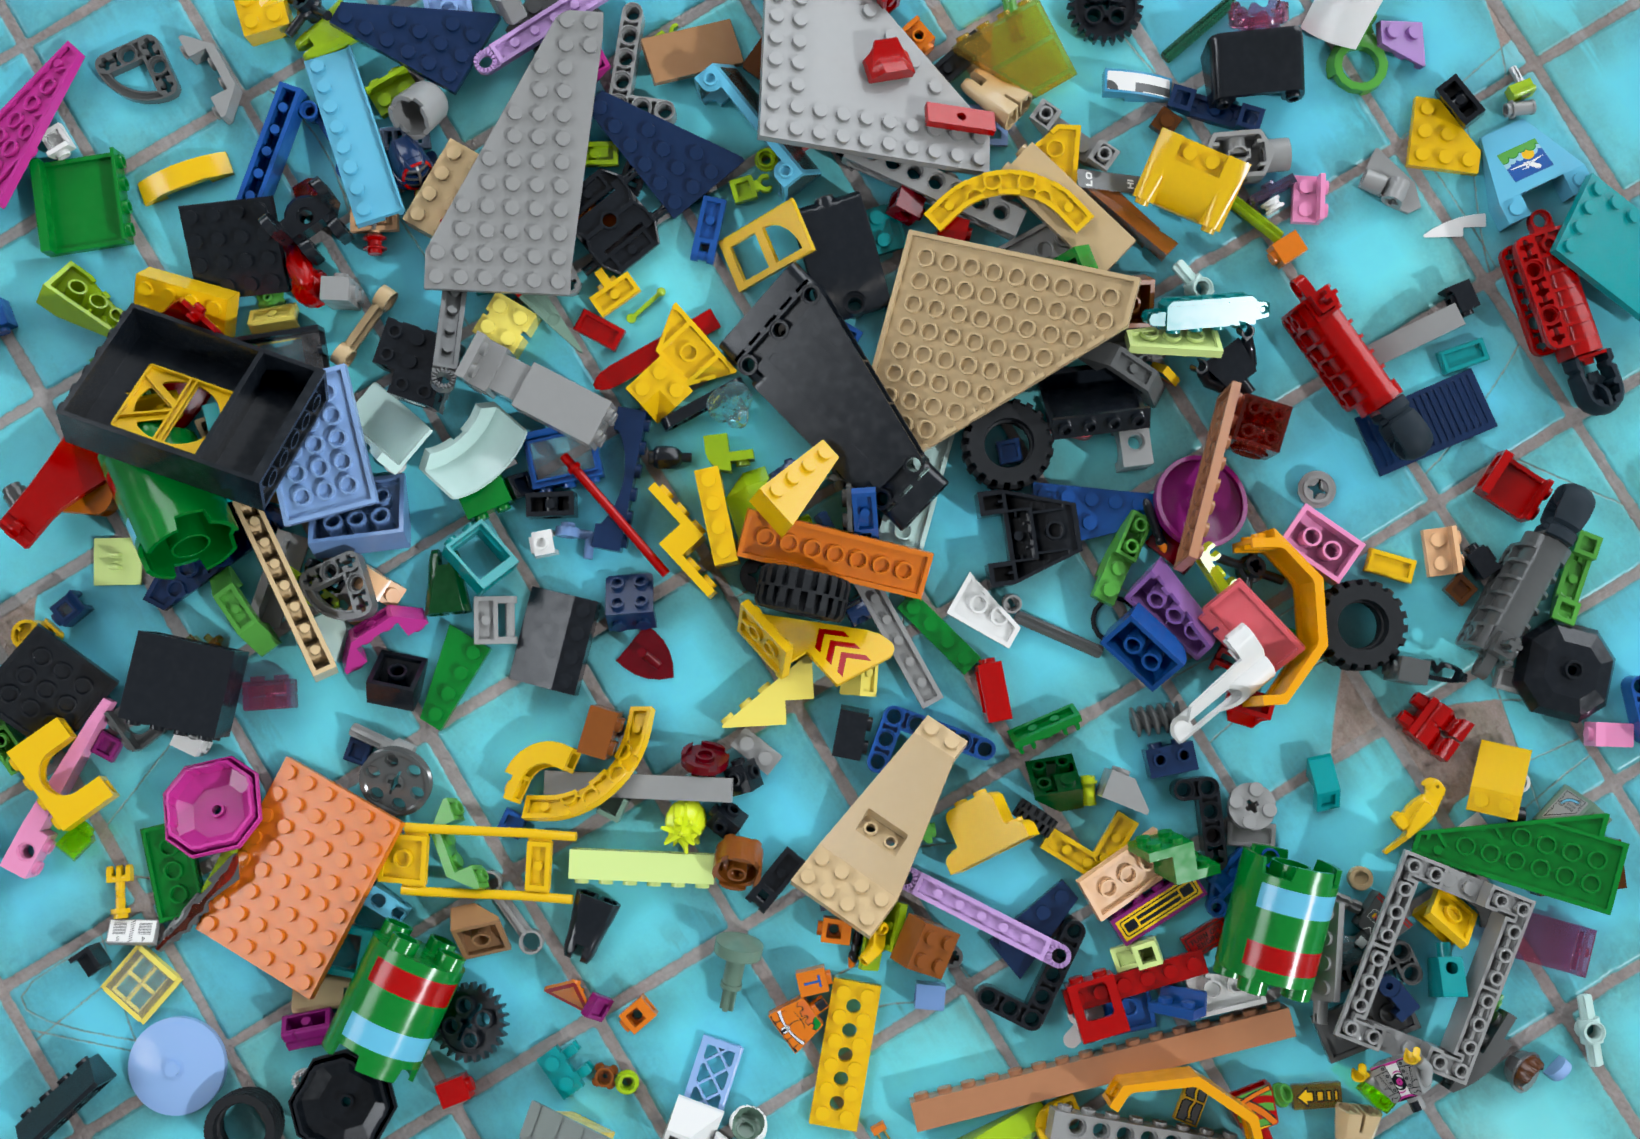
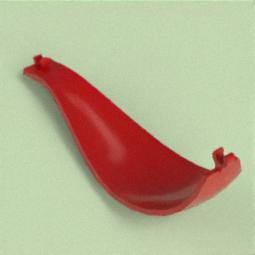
M180 297L162 312L171 317L212 330L215 333L223 334L206 317L205 312L207 309L199 302L192 305L185 298ZM166 383L163 386L167 391L177 390L178 395H180L187 383ZM199 387L185 408L182 418L177 421L174 427L185 428L202 409V405L207 403L211 395ZM63 436L27 488L0 519V528L24 549H29L62 511L107 483L97 460L99 453L67 443Z

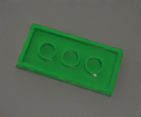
M164 823L140 829L159 924L172 921L175 917L179 918L184 907L196 893H201L204 886L199 859L190 858L166 841ZM206 897L200 903L193 905L189 917L197 915L204 910V905L207 901Z

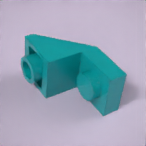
M1327 753L1307 758L1306 777L1314 788V809L1316 812L1339 808L1341 789L1331 754Z

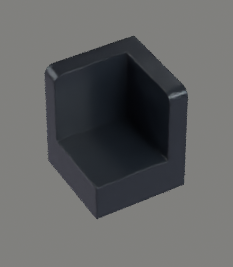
M100 942L85 947L68 959L70 964L78 961L88 977L93 976L112 963Z

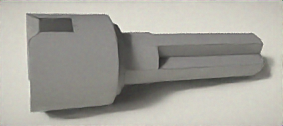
M354 723L349 731L351 737L377 749L387 746H400L414 752L417 749V745L400 737L392 740L358 723ZM387 755L389 760L398 763V758L395 755Z

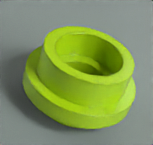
M770 148L760 149L755 155V165L760 171L770 172L774 170L775 165L778 163L777 155ZM768 157L771 161L768 164H764L762 159Z
M622 1070L615 1078L616 1089L624 1095L634 1093L639 1086L638 1075L633 1070ZM624 1078H630L632 1080V1082L629 1085H624L622 1083Z

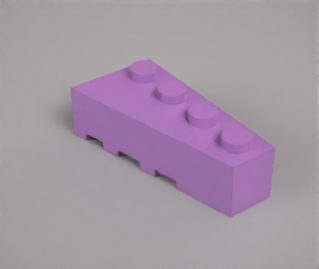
M1162 557L1132 585L1124 597L1133 607L1138 602L1177 637L1185 651L1197 661L1212 648L1217 639L1213 635L1214 630L1217 628L1215 627L1209 631L1198 619L1203 613L1202 608Z

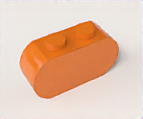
M105 483L62 512L108 517L115 513L118 507L108 484Z

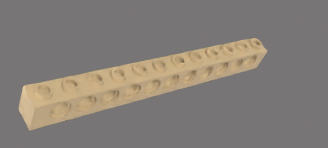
M205 417L194 420L201 439L208 434ZM232 501L231 503L315 682L339 673L337 665L265 512Z

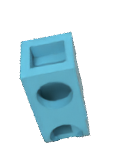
M376 882L363 905L385 918H394L403 922L412 910V906L385 888V885Z

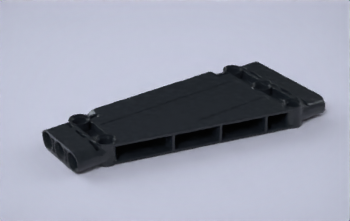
M796 262L789 265L725 337L719 348L738 366L740 373L747 375L753 381V387L812 447L821 440H824L839 456L833 468L848 483H851L853 488L876 487L877 509L881 510L900 531H903L949 484V481L929 462V459L909 429L825 287L815 282ZM815 288L818 296L815 301H812L810 292ZM781 324H784L786 327L784 336H781L778 331ZM750 359H753L755 363L752 371L748 368V361ZM913 458H917L921 463L918 471L912 467ZM881 492L888 496L886 505L881 503L879 499Z

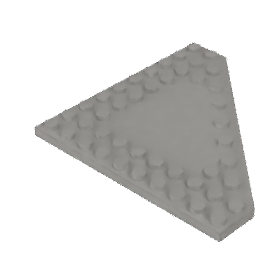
M763 0L757 140L972 175L990 172L989 135L926 126L924 110L926 102L966 108L971 107L885 8H881L876 0ZM898 37L903 49L908 52L915 74L909 78L869 84L862 62L869 55L874 41Z

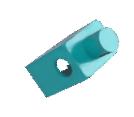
M1436 942L1437 957H1429L1427 959L1428 997H1468L1463 958L1452 957L1451 942Z

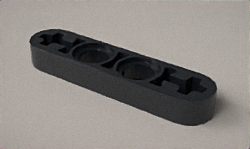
M741 377L735 378L668 414L660 422L666 432L671 431L738 395L747 387Z

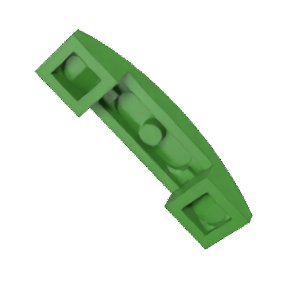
M1584 530L1576 534L1577 539L1573 546L1569 548L1571 555L1564 568L1560 569L1550 605L1549 618L1569 626L1575 625L1581 607L1578 601L1591 562L1597 559L1603 541L1602 537Z

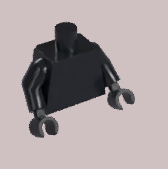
M1246 323L1247 330L1245 332L1242 328L1238 327L1236 332L1242 336L1241 340L1238 337L1223 349L1221 358H1210L1208 361L1197 358L1199 366L1190 365V370L1197 373L1199 380L1205 388L1222 393L1234 380L1242 383L1240 392L1243 393L1244 398L1256 390L1247 379L1257 372L1256 348L1253 339L1255 329L1253 326Z

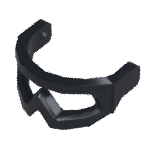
M309 558L305 563L304 569L307 570L322 562ZM332 568L328 569V572L333 576L336 574V571ZM340 581L336 588L329 586L325 589L333 593H340L346 586L345 581Z
M1424 659L1431 661L1432 669L1436 674L1444 667L1455 671L1452 678L1429 675L1428 680L1447 683L1467 682L1468 674L1463 673V670L1459 667L1443 661L1436 665L1434 660Z

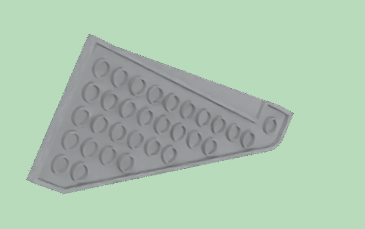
M568 10L558 15L553 21L425 250V290L571 297V270L603 42V12Z

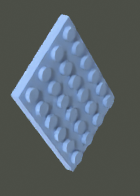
M344 363L323 369L326 370L329 400L276 489L285 527L379 503L349 371Z

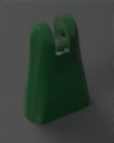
M439 549L431 550L425 616L437 617L447 616L449 613L457 615L472 612L465 580L449 562L442 565V556ZM456 550L455 553L460 557L458 550Z

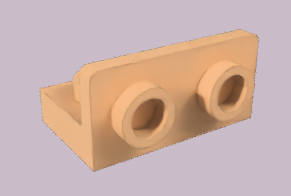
M1457 526L1421 530L1427 577L1463 573L1465 559L1460 552L1461 533L1457 530Z

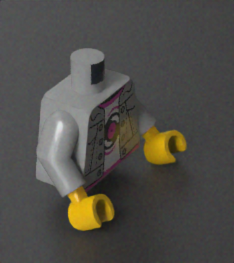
M1414 1047L1412 1050L1405 1048L1403 1053L1378 1061L1368 1071L1364 1063L1358 1064V1070L1355 1068L1351 1069V1078L1355 1082L1368 1083L1388 1097L1391 1102L1398 1103L1407 1100L1413 1113L1427 1107L1421 1095L1431 1088L1433 1066L1421 1054L1419 1047Z

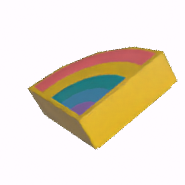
M1152 362L1150 365L1159 372L1161 379L1168 384L1176 387L1180 382V378L1169 366L1158 362Z

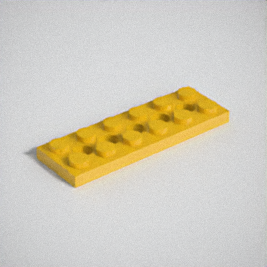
M840 977L833 978L809 1124L857 1132L881 985ZM851 999H856L861 1004L860 1009L856 1012H851L846 1007L847 1002ZM847 1023H851L856 1027V1032L852 1036H847L842 1031L843 1026ZM846 1047L852 1051L850 1059L842 1060L838 1056L841 1048ZM838 1072L846 1073L848 1076L847 1082L844 1084L836 1083L834 1080L835 1074ZM840 1096L844 1100L843 1106L833 1108L830 1105L831 1098Z

